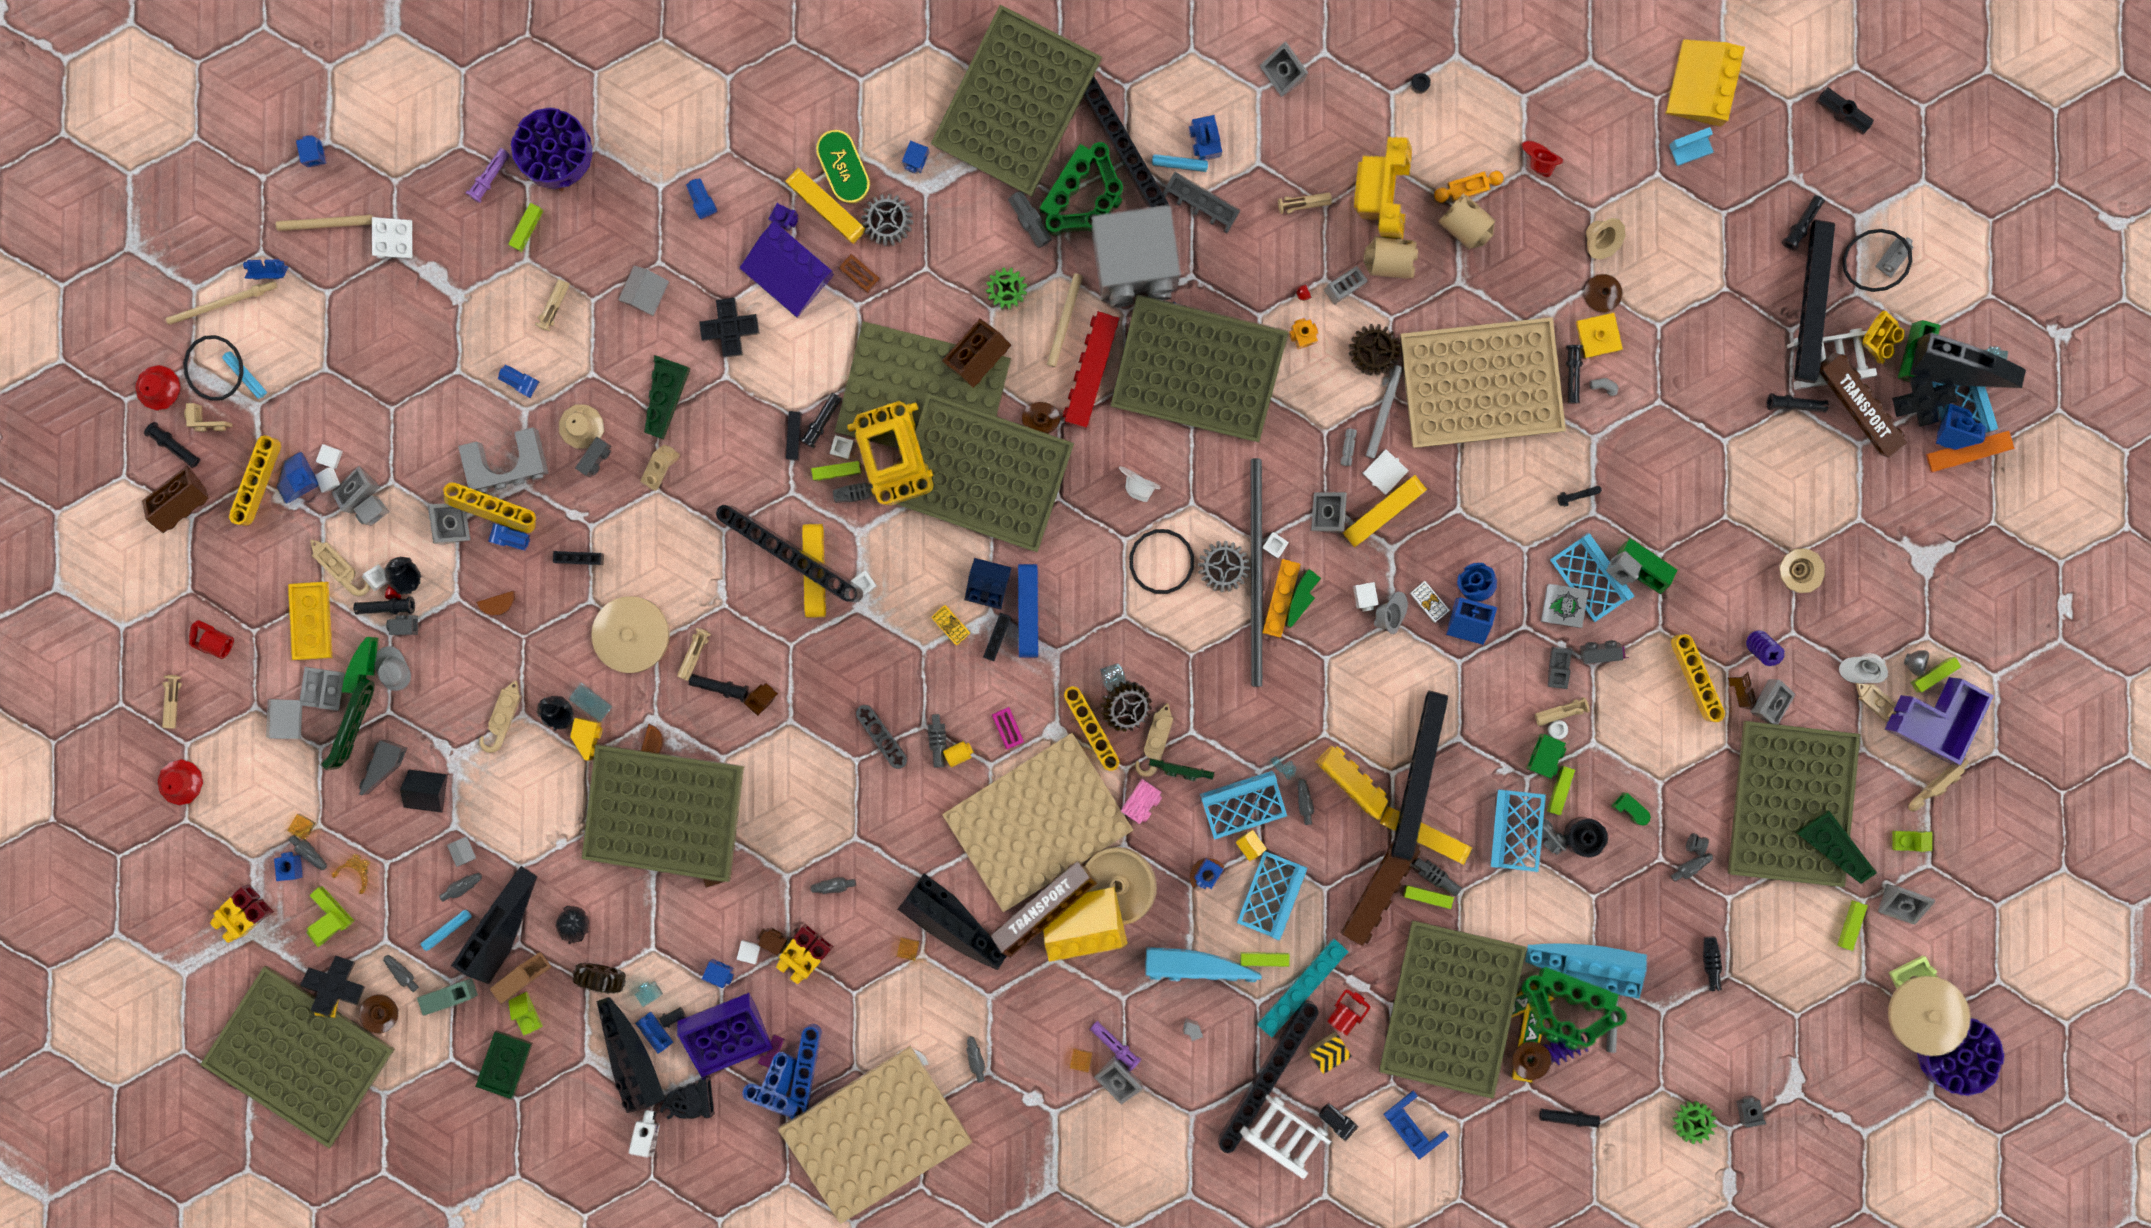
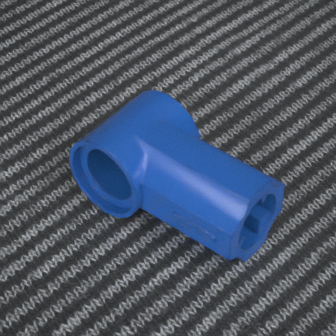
M701 178L691 180L686 184L687 190L694 202V209L700 220L718 212Z
M506 364L501 368L498 376L499 380L514 387L516 391L529 398L532 397L540 382Z
M493 523L488 542L526 551L530 542V535Z

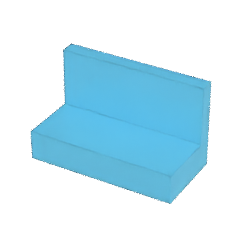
M1711 127L1676 139L1669 144L1677 166L1713 153L1708 139L1713 134Z

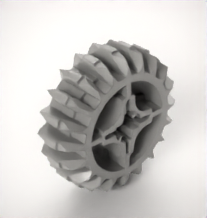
M881 194V200L878 201L874 197V204L871 202L867 203L870 209H863L868 215H862V220L866 221L862 223V226L867 228L865 230L866 235L871 234L870 240L876 238L877 244H880L883 240L884 246H887L888 241H890L891 245L894 246L895 239L901 243L900 236L907 238L908 235L905 231L911 232V227L907 225L913 224V220L909 219L913 217V214L908 212L910 210L909 205L904 206L906 203L904 199L899 202V196L896 195L892 200L891 194H888L887 199H885L884 195ZM885 206L894 207V209L891 208L889 211H883L880 208ZM899 211L903 214L901 226H898L895 222ZM875 213L880 218V221L877 224L878 227L876 229H874L872 225V220ZM883 216L890 217L892 223H885ZM886 229H892L895 231L890 234L880 233L881 231L884 232Z
M1217 541V548L1210 544L1211 552L1204 549L1203 552L1207 556L1201 555L1199 557L1201 560H1204V563H1198V566L1204 567V570H1200L1198 573H1205L1206 576L1202 577L1201 580H1209L1206 584L1207 587L1213 583L1215 584L1213 586L1214 591L1220 586V592H1224V587L1227 586V591L1231 592V585L1235 589L1239 588L1236 583L1237 581L1240 584H1244L1241 576L1244 578L1248 577V574L1243 573V571L1250 570V567L1244 566L1245 563L1249 562V559H1242L1246 552H1243L1241 555L1238 553L1242 549L1241 546L1236 550L1233 549L1235 546L1234 542L1231 543L1230 547H1227L1228 541H1224L1221 547L1220 541ZM1222 551L1219 562H1209L1214 553ZM1228 552L1237 558L1239 565L1229 562ZM1225 557V564L1233 568L1225 569L1226 572L1223 575L1222 568H1219L1218 565L1222 564ZM1208 568L1219 572L1220 582L1211 576ZM1229 571H1239L1234 580L1226 582Z

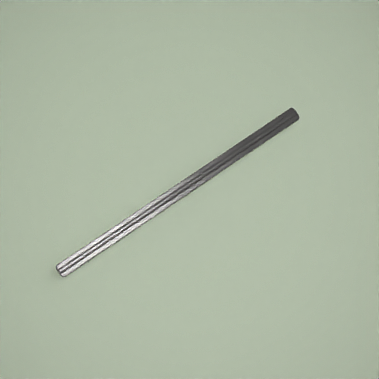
M1252 458L1250 460L1251 686L1261 687L1262 460L1260 458Z

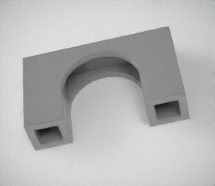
M529 428L514 432L519 450V461L516 467L506 474H495L489 468L482 443L473 442L458 446L468 488L487 493V489H504L507 484L520 485L525 483L526 479L540 480L544 478L543 475L549 474L538 429Z

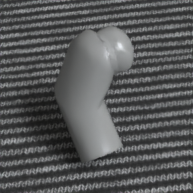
M1608 378L1590 381L1591 390L1604 388L1609 396H1615L1618 393L1619 387L1617 383Z

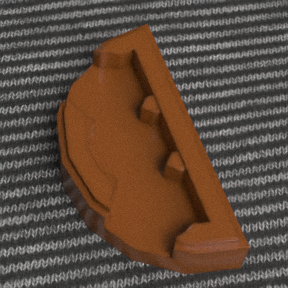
M515 591L500 594L476 603L479 609L486 614L493 616L502 615L508 612L513 605Z
M648 724L641 751L660 753L663 748L662 733L657 727Z
M1205 858L1198 860L1192 866L1190 871L1192 888L1197 885V880L1194 879V876ZM1207 858L1212 862L1216 863L1217 865H1219L1220 867H1225L1220 861L1215 860L1213 858ZM1210 870L1204 871L1202 878L1206 880L1213 875V872Z

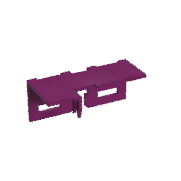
M774 1034L771 1040L773 1049L767 1051L766 1056L760 1054L758 1064L769 1068L774 1056L780 1052L785 1039Z

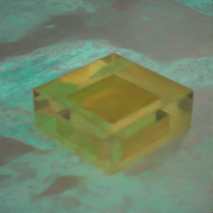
M299 813L296 814L287 831L303 840H307L316 822Z
M901 937L896 957L915 961L920 941Z
M1074 1048L1069 1068L1088 1072L1093 1052Z

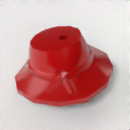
M162 365L145 369L139 374L135 386L137 398L142 404L156 411L168 409L177 400L181 391L179 377L172 369Z
M183 759L168 763L160 771L157 781L160 794L167 802L176 805L191 803L200 794L203 786L200 769L194 763Z

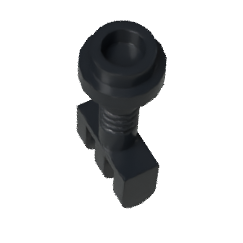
M1595 486L1567 495L1565 492H1560V495H1557L1559 506L1567 507L1569 506L1568 502L1599 494L1602 489L1600 486Z

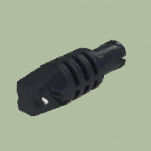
M1715 936L1704 937L1702 953L1704 971L1708 974L1709 991H1715V985L1717 991H1721L1720 973H1722V961L1718 942Z

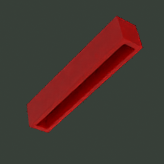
M1099 311L1096 316H1092L1090 327H1093L1091 334L1087 333L1084 345H1087L1086 352H1081L1079 363L1082 365L1080 371L1076 370L1073 379L1076 385L1074 389H1070L1068 399L1071 402L1069 407L1065 406L1062 418H1065V424L1087 430L1119 324V317Z

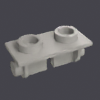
M1906 237L1907 243L1909 244L1910 248L1913 249V240ZM1896 238L1875 266L1890 278L1908 256V251L1903 242Z
M1544 819L1542 839L1545 837L1548 839L1543 844L1552 854L1558 855L1562 849L1566 850L1565 837L1561 833H1557L1553 829L1552 824L1547 819ZM1539 820L1537 824L1534 822L1530 825L1532 830L1539 826Z

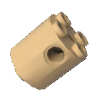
M1463 193L1438 222L1470 250L1471 248L1484 246L1494 235V223L1496 220Z
M1375 236L1364 251V264L1369 274L1404 279L1413 278L1415 273L1413 260H1417L1418 257L1416 241Z

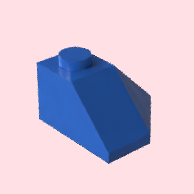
M1948 404L1937 432L1936 444L1956 450L1983 443L1986 427L1981 422L1977 424L1972 418L1973 414L1968 409Z
M302 452L284 461L278 480L277 489L285 503L288 504L319 486L315 474Z

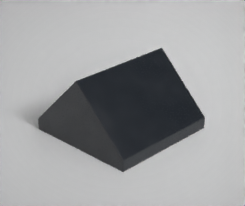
M409 769L400 788L403 807L442 813L448 774Z

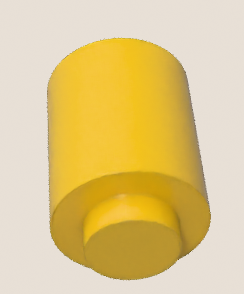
M962 741L943 750V753L952 768L971 759V754L974 751L969 742L965 743V741Z

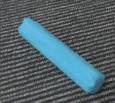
M1154 154L1152 157L1153 166L1206 172L1208 169L1207 160Z
M226 352L222 359L239 377L240 370L237 357L232 352ZM243 365L244 374L242 382L258 399L263 398L267 391Z
M463 910L421 942L422 948L425 951L433 948L471 919L472 915L470 912Z

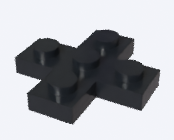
M735 298L716 300L718 319L699 321L701 340L704 342L721 339L724 358L742 356L741 336L760 334L757 314L738 316Z
M1930 373L1910 377L1912 393L1892 398L1896 417L1916 412L1919 427L1940 422L1937 407L1957 402L1954 384L1949 383L1933 387Z
M335 955L328 973L308 967L300 986L318 992L310 1009L311 1012L330 1018L338 999L356 1006L358 1005L365 986L348 981L355 964L354 961Z

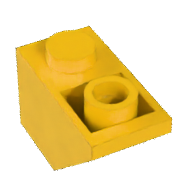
M574 718L570 737L584 760H593L595 745L603 732L601 722Z

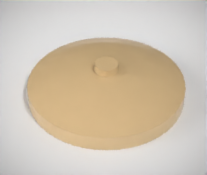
M627 596L609 602L597 614L592 626V643L596 654L604 664L619 672L637 673L653 667L663 657L669 644V625L663 612L652 602L640 597Z
M1112 847L1095 854L1085 865L1097 882L1088 892L1115 887L1123 925L1137 921L1152 907L1157 889L1156 878L1149 863L1139 853L1124 847Z
M1919 976L1907 980L1896 989L1889 1003L1888 1019L1893 1034L1902 1045L1919 1054L1937 1056L1954 1050L1962 1043L1969 1030L1970 1011L1965 997L1953 984L1938 977Z

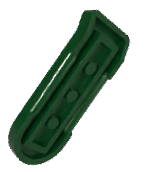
M364 678L355 687L330 754L321 763V766L326 771L339 769L350 758L356 736L374 694L375 684L373 681Z

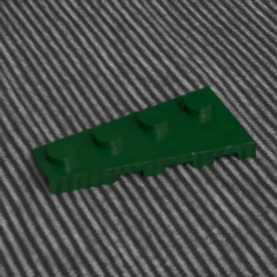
M654 355L653 362H655L651 377L652 388L649 392L650 403L649 408H647L644 433L664 440L691 368Z
M1829 810L1796 832L1860 884L1877 874Z

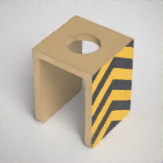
M1336 1031L1308 1047L1309 1053L1323 1074L1352 1057Z

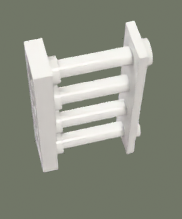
M1862 328L1850 330L1848 334L1823 337L1820 363L1826 359L1824 343L1834 342L1836 353L1845 355L1842 340L1853 339L1858 365L1856 370L1861 375L1860 380L1877 376L1876 368L1869 369L1865 363L1861 337H1864L1867 331H1862ZM1798 338L1793 339L1794 342L1788 344L1787 348L1797 347ZM1820 374L1815 384L1801 381L1793 382L1794 390L1828 385Z
M1267 1094L1265 1098L1271 1104L1267 1112L1255 1128L1250 1130L1244 1126L1240 1133L1245 1140L1302 1179H1305L1308 1172L1304 1168V1162L1321 1140L1330 1145L1331 1141L1327 1137L1328 1133L1319 1126L1315 1128L1283 1106L1285 1103L1275 1096L1273 1099ZM1280 1110L1285 1114V1117L1272 1135L1264 1140L1260 1137V1133L1276 1111ZM1294 1120L1300 1126L1285 1147L1280 1150L1275 1147L1276 1141L1290 1122ZM1305 1131H1310L1314 1134V1137L1300 1156L1293 1160L1290 1157L1291 1150Z

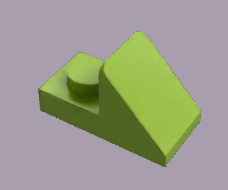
M1892 831V850L1932 851V831Z
M332 910L309 926L306 933L315 945L320 947L337 933L344 924Z
M527 992L508 1000L511 1020L516 1019L523 1036L543 1027Z

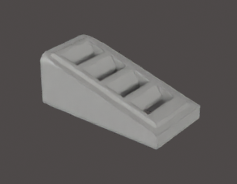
M1356 266L1328 284L1324 291L1335 305L1367 283L1368 280ZM1352 274L1356 277L1359 283L1355 282V280L1351 276ZM1346 278H1347V280L1349 281V283L1352 285V287H1350L1349 284L1346 282V280H1345ZM1339 283H1341V285H1342L1343 288L1345 289V292H1344L1343 289L1340 287Z

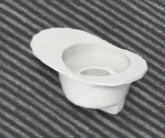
M1122 466L1119 467L1127 475L1125 487L1131 497L1147 502L1153 491L1161 488L1158 484L1144 479L1133 471Z
M1866 653L1861 657L1847 658L1839 666L1841 676L1852 683H1880L1888 676L1885 660L1873 653Z

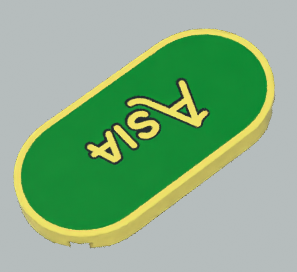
M831 130L824 133L817 142L816 152L835 196L849 204L862 201L869 191L870 181L851 137L840 130Z

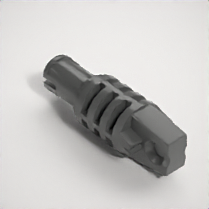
M864 482L833 490L835 503H849L869 499L873 495L871 491L873 485H868V483Z
M932 714V724L928 725L929 749L933 753L934 768L945 767L943 750L946 749L945 724H940V714Z
M1417 858L1413 861L1412 865L1420 870L1418 874L1437 888H1444L1454 896L1459 894L1462 887L1449 879L1448 874L1429 860L1424 862Z

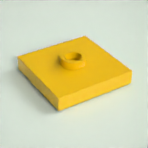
M1615 313L1576 321L1580 343L1584 346V349H1582L1584 359L1623 350Z

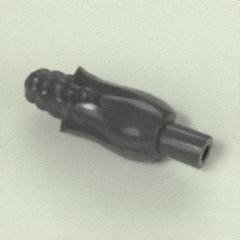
M1300 779L1298 781L1299 812L1301 816H1304V824L1310 825L1312 824L1311 814H1314L1313 799H1311L1307 781Z
M295 835L288 840L295 846V852L303 857L304 860L306 859L320 870L327 868L325 860L320 857L308 841H301Z
M1707 853L1680 865L1678 871L1670 875L1674 882L1682 877L1684 879L1691 878L1713 860V855Z
M480 873L467 875L461 880L452 883L446 892L439 895L441 901L444 902L449 898L454 899L462 896L482 879V875Z
M836 877L811 885L810 890L812 893L822 894L841 893L846 891L848 887H855L856 880Z
M390 955L384 956L383 961L397 982L402 987L407 986L412 992H415L419 986L413 981V974Z
M970 1036L967 1038L968 1046L966 1049L969 1067L972 1073L976 1074L977 1082H984L983 1071L985 1070V1063L975 1038Z

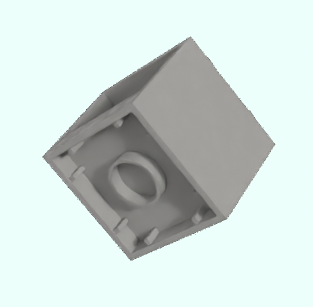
M1170 205L1092 216V239L1101 301L1110 300L1111 307L1117 308L1132 305L1133 297L1137 296V294H1148V297L1164 301L1171 299V292L1177 290L1180 268Z

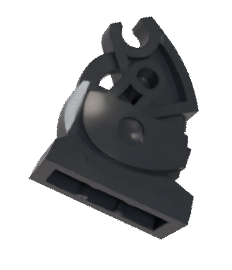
M705 1076L700 1078L698 1083H688L687 1086H679L672 1090L663 1102L660 1112L663 1113L666 1108L669 1109L671 1113L666 1117L667 1119H671L674 1115L681 1119H695L701 1115L704 1118H711L715 1114L711 1077Z

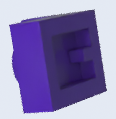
M777 203L768 220L770 222L775 221L780 227L790 231L791 228L796 226L799 218L795 210H790Z

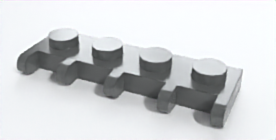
M1177 172L1173 173L1163 191L1165 197L1168 191L1179 197L1177 202L1179 206L1184 200L1196 207L1193 212L1194 215H1197L1199 210L1212 216L1209 222L1211 225L1214 224L1216 219L1227 225L1224 230L1225 233L1229 232L1241 211L1239 208Z

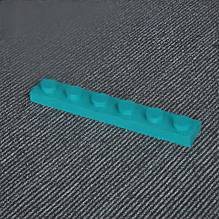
M1333 938L1257 1025L1272 1038L1349 951Z

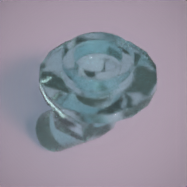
M1277 756L1270 760L1276 769L1284 774L1287 780L1295 776L1296 766L1293 765V761L1283 765Z

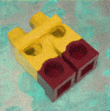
M248 884L240 887L213 913L215 916L210 921V924L216 930L224 926L228 931L222 935V938L227 943H230L247 935L248 932L274 911L263 899L258 900L260 895Z
M807 924L801 927L779 956L780 960L776 965V968L783 973L789 966L793 968L795 972L790 979L796 984H799L804 978L807 979L834 947L820 936L811 948L806 951L818 936V933Z

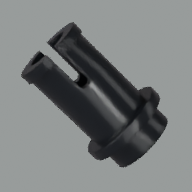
M679 1007L668 1014L663 1013L659 1019L664 1028H670L672 1024L686 1018L682 1007Z

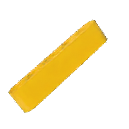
M798 167L785 180V183L852 244L865 232L866 229Z
M265 435L258 438L229 513V519L233 524L248 526L254 521L281 449V443L278 439ZM268 441H271V447L267 450L266 444ZM261 459L265 461L263 467L259 465ZM254 477L258 478L256 485H253ZM250 494L251 500L247 503L246 497ZM243 512L244 519L240 521L239 515Z
M1416 475L1412 476L1342 532L1343 535L1355 548L1427 490Z
M448 483L444 487V501L451 507L523 533H531L535 529L536 516L529 509L457 483ZM450 493H456L457 495H456V496H449L448 494H450ZM470 499H472V500H475L476 502H474V503H468L467 501L470 500ZM492 506L494 509L488 510L486 507ZM505 513H511V514H513V515L510 516V517H507V516H505L504 514H505ZM527 519V520H530L531 522H530V523H524V522H522V521Z
M803 524V551L825 564L823 524ZM804 559L803 568H806L808 562L806 559ZM822 569L818 571L819 578L823 577ZM804 575L805 617H825V588Z
M1687 634L1675 635L1671 640V646L1702 717L1709 722L1722 721L1725 717L1724 708L1694 640ZM1681 638H1683L1686 642L1683 648L1679 646V640ZM1688 656H1692L1693 658V664L1691 666L1687 663ZM1697 673L1701 676L1699 683H1696L1694 679ZM1704 691H1707L1709 694V698L1706 701L1702 697ZM1713 708L1717 712L1715 718L1710 716V711Z
M1075 686L1068 687L1064 692L1065 700L1101 764L1108 771L1117 769L1119 766L1118 756L1079 688ZM1074 689L1078 692L1076 700H1070L1067 697L1069 690ZM1084 706L1087 708L1088 713L1085 717L1077 715L1078 707ZM1089 723L1097 725V731L1093 734L1086 731V726ZM1098 740H1104L1107 743L1106 748L1102 751L1098 750L1095 746ZM1111 756L1116 759V764L1113 767L1106 766L1105 760L1107 757Z
M1387 806L1380 824L1396 831L1400 812ZM1421 822L1417 839L1418 843L1463 865L1465 864L1472 847Z

